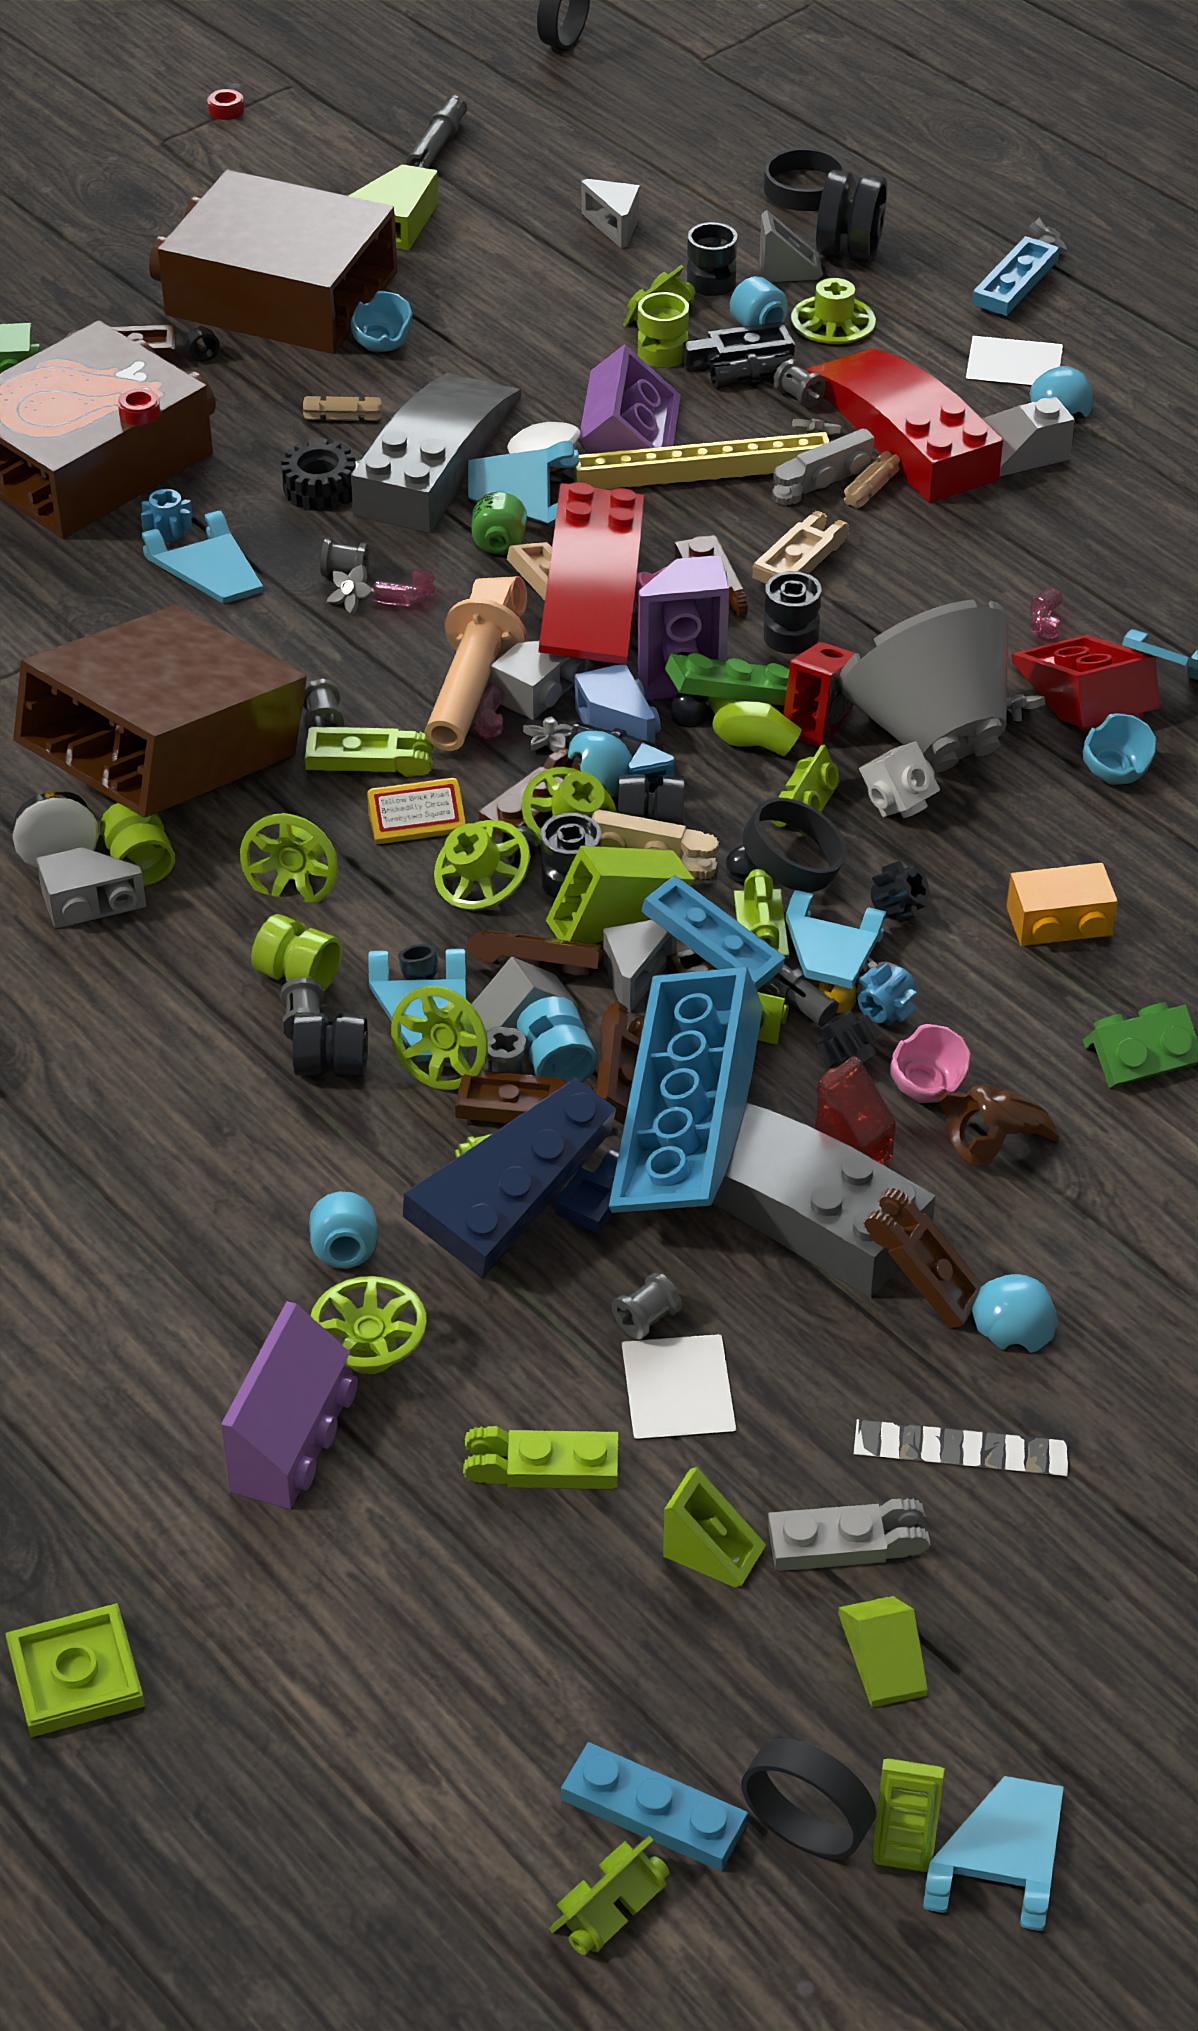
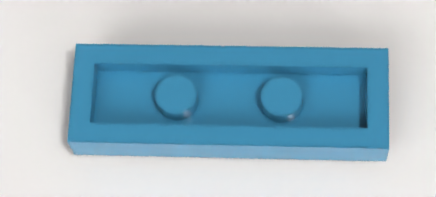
M1025 236L973 291L972 305L987 309L994 314L1007 316L1058 261L1060 247Z
M676 875L644 899L642 913L718 970L748 967L756 990L782 970L786 957Z
M590 1742L586 1744L561 1786L562 1801L644 1838L650 1835L653 1842L720 1872L725 1867L748 1822L747 1811Z

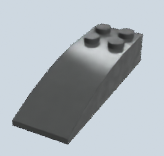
M446 373L427 384L399 409L351 474L353 516L431 533L468 477V460L479 459L521 397V389Z
M746 1103L736 1144L713 1204L872 1298L900 1267L888 1253L889 1249L873 1241L870 1237L871 1234L864 1228V1219L873 1209L875 1211L878 1209L882 1210L878 1202L884 1190L894 1188L904 1192L921 1213H926L933 1222L936 1195L839 1140L771 1110Z

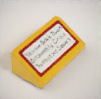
M456 778L373 788L367 792L368 812L375 844L449 835L457 827L466 824L460 787Z

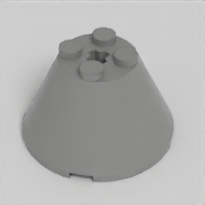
M974 600L959 601L930 609L906 619L873 638L877 647L867 653L862 659H860L858 653H855L844 665L839 675L838 682L843 695L903 745L916 741L924 758L931 764L934 772L946 771L955 766L959 761L958 759L973 753L976 756L987 755L1000 746L998 737L1006 728L1008 617L1004 608L997 602L990 601L988 603L989 607H977Z

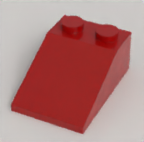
M1083 635L1011 654L1012 663L1037 693L1045 697V702L1062 721L1078 726L1080 731L1096 729L1110 714L1133 715L1141 719L1144 717L1143 712L1160 708L1156 656L1090 635Z

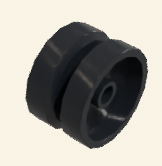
M834 169L829 172L822 192L817 220L816 249L819 255L838 257L847 246L852 260L870 263L874 260L882 236L887 206L888 190L885 177L865 175L859 181L856 188V181L852 172Z

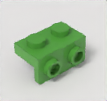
M1162 1002L1138 1011L1140 1017L1124 1021L1122 1014H1117L1094 1023L1095 1030L1082 1040L1085 1049L1095 1047L1109 1089L1198 1065V1039L1186 1004L1168 1009L1167 1003Z

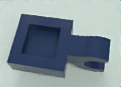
M610 1149L594 1173L580 1167L554 1201L555 1215L600 1234L615 1214L611 1212L609 1203L619 1156L618 1150Z

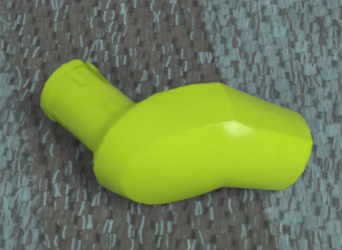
M708 697L709 706L715 714L712 722L714 732L729 745L739 747L759 745L785 756L793 747L802 731L800 727L770 704L738 702V700Z

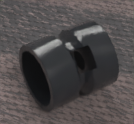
M717 222L701 223L692 227L688 232L687 256L689 259L687 263V283L693 285L695 293L705 296H718L732 291L736 286L737 262L735 259L737 257L738 234L729 225Z
M786 571L776 574L766 583L763 634L764 641L773 650L785 654H800L819 641L820 615L818 611L821 608L822 591L821 584L816 578L799 571Z
M620 774L618 813L683 825L684 776L659 775L654 782H649L645 775Z
M579 813L556 815L546 821L541 829L542 887L548 895L555 899L580 846L601 847V828L594 819L587 815Z
M296 1012L293 1028V1068L296 1076H323L328 1068H332L336 1076H366L368 1060L367 1014L339 1013L334 1021H329L325 1013Z

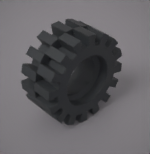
M313 439L308 440L305 447L298 443L294 445L295 451L288 449L285 452V457H282L281 460L283 491L287 500L292 499V505L298 507L303 503L304 510L310 511L312 506H317V511H325V505H330L331 509L338 508V501L344 505L349 502V496L352 497L351 474L356 468L354 453L351 454L350 448L347 446L342 448L341 443L337 441L329 445L328 439H321V444H315Z

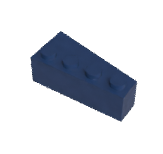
M574 1078L404 1193L402 1217L483 1279L612 1131L616 1108L580 1080Z

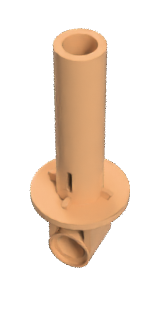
M520 576L476 579L470 599L458 602L448 612L445 620V633L448 641L456 650V654L425 728L427 740H430V743H433V746L439 749L453 751L463 745L491 674V665L515 644L527 641L526 630L520 620L526 610L527 591L525 583Z

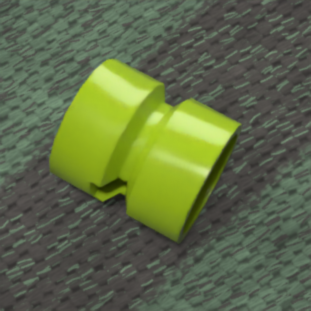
M657 292L643 297L638 303V356L649 366L668 368L682 363L683 342L688 341L687 329L689 320V304L685 298L670 292Z
M116 803L103 814L100 821V832L107 849L110 851V857L140 866L144 886L164 879L171 872L175 863V853L168 836L164 832V826L158 813L144 818L122 804Z
M275 914L263 924L256 936L251 954L252 967L255 971L275 980H279L284 976L287 982L294 978H311L318 981L325 991L339 968L342 956V943L337 937L314 928L307 930L303 923L281 914Z

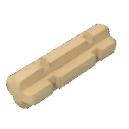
M307 396L303 401V415L306 420H321L322 416L326 417V421H359V417H364V421H379L382 417V401L379 397H365V401H359V397L327 396L326 400H321V396Z
M889 451L881 453L844 490L846 496L844 498L845 504L852 505L855 509L861 508L869 498L900 470L898 465L900 462L899 456L897 454L892 455Z

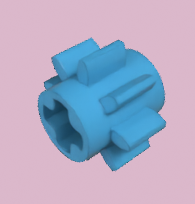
M172 489L157 490L150 495L149 502L143 501L141 503L143 531L158 529L164 542L178 540L183 536L184 529H192L191 501H181V496L177 491Z
M885 963L879 969L872 967L858 980L864 987L857 994L859 1007L864 1015L868 1014L872 1021L876 1023L885 1022L887 1026H890L895 1020L902 1023L916 1010L911 1000L918 995L917 986L913 977L905 969L898 966L890 967L888 963Z

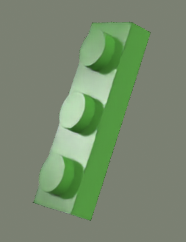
M692 653L688 656L670 654L665 670L679 693L785 706L789 669L775 663L768 664L767 666L748 664L736 658L729 659L728 661L716 660L697 653Z

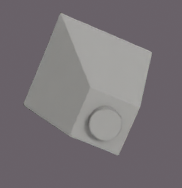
M1057 397L1040 399L1037 402L1020 405L982 418L1003 439L1000 476L1070 460L1075 419Z

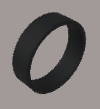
M540 0L537 13V30L541 42L562 49L571 48L577 42L584 29L590 0H569L568 11L559 32L558 15L562 0Z
M815 148L784 150L773 155L765 164L764 192L769 200L783 208L796 211L819 210L824 187L818 189H795L782 185L773 178L790 170L809 169L829 174L833 169L846 171V166L839 157L824 150Z
M777 797L763 801L756 808L742 833L743 846L758 869L764 870L775 882L798 891L814 892L826 888L844 864L847 856L844 839L835 825L818 810L794 799ZM766 820L779 821L803 831L823 850L828 860L829 868H809L787 859L767 841L762 833L759 822Z
M792 1739L768 1741L761 1747L741 1780L743 1796L756 1817L769 1830L787 1843L815 1856L829 1859H842L851 1856L861 1844L876 1817V1807L873 1798L863 1782L846 1765L832 1755L801 1741ZM767 1771L786 1773L812 1785L834 1802L845 1815L851 1827L829 1824L802 1811L776 1788Z

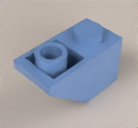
M619 664L575 674V709L583 723L610 731L619 728L625 730L629 736L655 743V733L660 732L661 729L658 712L654 706L649 707L645 699L642 682L640 679L634 680L627 665Z

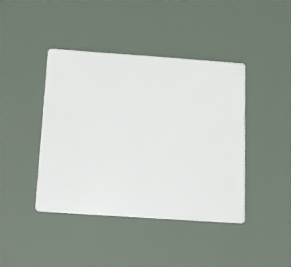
M973 336L966 378L1032 385L1041 374L1060 366L1063 345Z
M720 1334L622 1342L635 1439L736 1431L724 1347Z

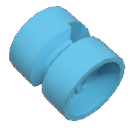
M547 997L530 1004L520 1014L517 1020V1029L526 1038L527 1046L525 1051L529 1055V1061L536 1076L562 1078V1081L567 1082L577 1078L583 1083L593 1074L597 1066V1054L589 1036L585 1032V1027L577 1008L572 1001L564 997Z

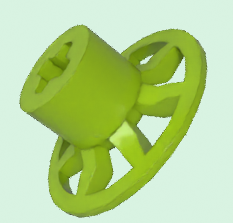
M828 278L816 285L815 297L803 300L795 306L791 313V323L798 333L810 340L826 344H846L868 336L874 330L876 317L870 307L854 299L855 287L851 282L840 278ZM856 308L862 313H856L853 310ZM798 317H803L809 321L801 324ZM822 324L826 325V336L813 333ZM867 324L861 331L855 325ZM841 326L849 336L835 337L836 328Z
M567 767L550 768L535 775L527 784L521 800L524 821L527 827L534 830L538 835L540 843L541 829L532 816L531 808L540 812L552 811L553 816L563 813H579L592 818L594 811H597V809L617 813L610 794L596 777L587 772ZM555 777H565L561 784L555 779ZM544 782L552 797L534 798L532 793L535 787Z
M285 813L263 817L251 826L242 840L240 848L242 870L247 881L255 891L270 895L268 889L260 883L255 873H266L271 870H275L278 873L273 885L272 896L279 897L289 879H295L296 888L304 897V902L318 903L331 892L336 883L338 860L335 849L326 834L305 818ZM280 824L277 840L258 833L266 826ZM253 841L261 850L269 852L270 857L251 864L249 854L251 842ZM324 853L327 856L328 866L319 863ZM309 873L315 876L327 877L324 887L315 895L309 883Z
M485 820L457 827L447 837L435 864L434 878L438 892L445 901L462 910H483L503 902L516 891L526 877L530 863V850L527 840L519 829L512 824L499 820ZM496 831L509 833L515 838L503 844H495ZM520 848L521 859L518 869L500 860V857H508ZM447 860L450 861L451 865L446 866ZM494 873L505 878H513L505 889L495 895V888L491 879ZM461 876L460 884L455 894L452 895L447 890L445 878ZM474 882H479L486 899L479 901L464 900L471 893Z
M424 986L412 991L400 1001L393 1013L391 1037L399 1060L414 1078L435 1089H458L461 1078L456 1080L440 1079L447 1058H450L452 1067L461 1076H464V1074L478 1076L481 1073L488 1055V1037L480 1015L467 999L448 988ZM432 996L444 998L450 1001V1003L439 1009ZM421 998L423 1013L427 1016V1019L417 1018L405 1012L414 1000ZM401 1024L410 1031L422 1033V1039L408 1049H405L403 1044ZM472 1046H477L476 1061L470 1070L463 1052ZM426 1051L432 1053L433 1055L429 1063V1075L421 1071L410 1057L420 1055Z
M358 1277L341 1282L327 1290L318 1299L311 1312V1317L331 1335L342 1337L343 1346L351 1354V1356H348L345 1366L363 1374L380 1373L388 1369L392 1364L410 1355L420 1344L426 1330V1311L417 1294L402 1283L383 1277ZM366 1287L363 1307L358 1309L350 1299L341 1295L351 1289ZM377 1288L392 1290L401 1295V1297L389 1301L384 1309L377 1307ZM331 1302L346 1321L331 1319L320 1322V1318L326 1306ZM410 1305L412 1306L417 1316L415 1326L403 1321L394 1322L400 1313ZM396 1337L409 1338L404 1345L397 1349Z

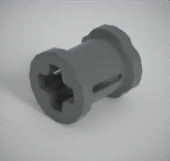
M795 359L783 362L774 375L775 390L782 394H791L805 408L817 405L826 391L827 383L825 377L816 372L809 373ZM788 374L793 376L792 380L787 377ZM808 387L813 390L811 393L807 391Z
M325 538L320 557L321 575L328 577L333 571L349 575L353 568L361 564L365 566L368 573L370 560L369 544L362 542L359 546L335 543L332 538Z
M327 679L308 682L304 694V708L307 709L304 716L306 730L309 732L311 727H343L344 715L338 707L341 697L337 684Z
M294 978L286 982L280 992L281 1002L286 1007V1015L283 1017V1034L292 1041L296 1012L321 1013L320 1005L324 1000L323 986L311 978Z
M498 1027L490 1030L487 1033L488 1062L484 1067V1071L527 1075V1067L522 1062L527 1046L524 1034L515 1028Z
M655 1272L647 1276L645 1285L629 1296L620 1295L612 1302V1312L618 1325L627 1335L636 1340L645 1337L649 1333V1327L665 1315L675 1316L682 1309V1300L674 1284L664 1274Z

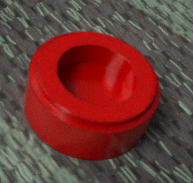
M221 89L213 92L208 97L209 114L221 120H230L241 116L244 113L243 95L232 89Z
M134 388L124 392L118 398L119 417L124 422L132 425H145L155 421L161 414L158 394L146 388Z

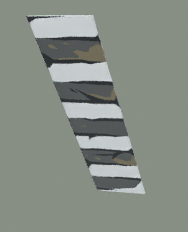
M857 1419L854 1454L1067 1476L1069 1441Z

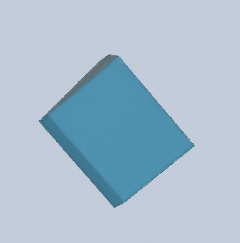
M642 743L628 764V774L645 775L649 782H654L659 775L674 776V758L670 754Z

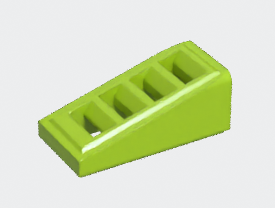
M889 1758L883 1760L872 1853L874 1863L921 1872L928 1871L934 1854L945 1768Z

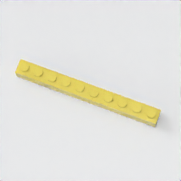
M826 432L584 454L579 455V464L573 468L574 482L587 483L593 488L616 489L708 479L717 480L720 478L750 475H769L774 473V469L779 464L783 465L784 462L797 458L798 454L829 442Z

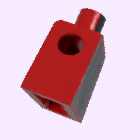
M817 643L790 661L784 716L802 729L797 739L798 741L820 748L821 745L826 744L851 712L854 704L843 695L838 680L841 670L855 654L854 652L827 643Z

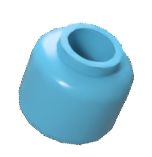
M753 276L745 279L734 290L730 300V312L732 317L744 327L774 322L783 323L787 315L788 301L784 292L763 277Z
M342 1191L328 1194L316 1203L310 1213V1243L314 1254L322 1263L333 1268L348 1269L361 1265L375 1251L378 1240L376 1216L372 1205L364 1197L353 1192Z

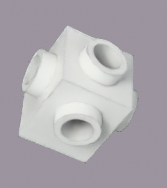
M916 741L891 749L859 768L868 787L869 797L879 809L882 817L898 812L901 813L903 818L914 815L928 807L925 801L926 798L940 791L934 778L933 768L924 758Z

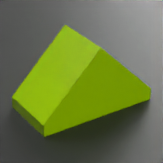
M691 1468L664 1509L663 1557L732 1587L742 1586L766 1544L699 1468Z
M894 1596L839 1607L838 1615L871 1708L927 1696L928 1688L914 1609Z

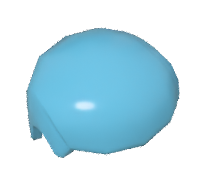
M378 291L373 300L367 304L359 302L350 323L355 340L372 352H387L402 346L409 335L412 325L413 313L409 302L399 294L386 291Z
M1059 366L1044 372L1032 384L1029 393L1031 403L1037 402L1040 399L1057 397L1071 415L1081 412L1082 416L1087 417L1094 406L1093 392L1084 373L1070 366Z
M1119 713L1110 714L1099 727L1090 730L1084 742L1083 760L1094 776L1108 784L1133 783L1143 776L1149 768L1156 753L1157 738L1150 726L1139 718Z
M585 731L575 735L569 745L568 758L572 759L574 756L582 760L581 771L593 775L601 782L605 789L619 796L620 774H628V764L632 759L626 745L619 738L603 731Z
M1010 1274L988 1281L981 1287L972 1308L977 1330L982 1335L988 1337L1001 1350H1005L1007 1346L1012 1344H1020L1028 1352L1038 1351L1053 1339L1058 1325L1056 1310L1047 1288L1038 1280L1027 1275Z

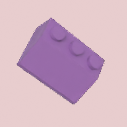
M624 344L590 372L578 442L587 454L673 446L681 394Z
M720 555L676 559L639 590L638 679H640L644 687L646 700L672 698L678 693L676 686L665 670L670 654L688 656L689 654L697 653L709 659L727 661L729 585Z
M286 1301L221 1423L230 1492L287 1509L292 1508L300 1490L307 1491L311 1486L316 1472V1459L322 1448L328 1449L331 1446L336 1434L337 1417L342 1407L349 1408L352 1404L358 1385L357 1377L352 1375V1368L345 1366L348 1356H351L350 1351L296 1303Z

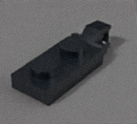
M782 322L708 331V337L705 339L683 342L682 362L687 371H705L713 362L744 358L745 354L755 353L756 356L788 350L790 352L789 355L793 357L795 343Z

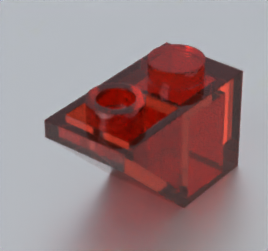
M852 1056L838 1068L828 1070L820 1079L817 1087L818 1103L815 1127L816 1130L853 1147L883 1165L893 1157L896 1121L862 1062L855 1056Z

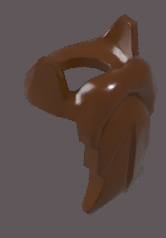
M983 1084L972 1087L967 1094L944 1092L937 1099L946 1115L947 1130L954 1149L963 1160L972 1165L983 1167L989 1165L1000 1151L1007 1134L1018 1135L1021 1132L1032 1135L1035 1133L1054 1142H1058L1061 1138L1045 1109L1036 1102L1030 1101L1009 1090L1002 1091L995 1086ZM981 1111L984 1122L988 1127L987 1136L974 1137L968 1146L965 1140L966 1124L974 1113Z

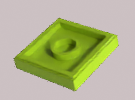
M118 1603L5 1633L31 1738L145 1707L142 1689Z

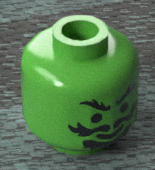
M492 492L479 499L473 510L471 526L472 537L476 545L483 551L495 555L508 554L511 545H521L526 536L527 511L522 501L515 495L506 492Z

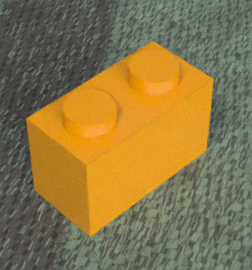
M1103 863L1010 874L1007 910L1020 946L1113 935L1118 901Z

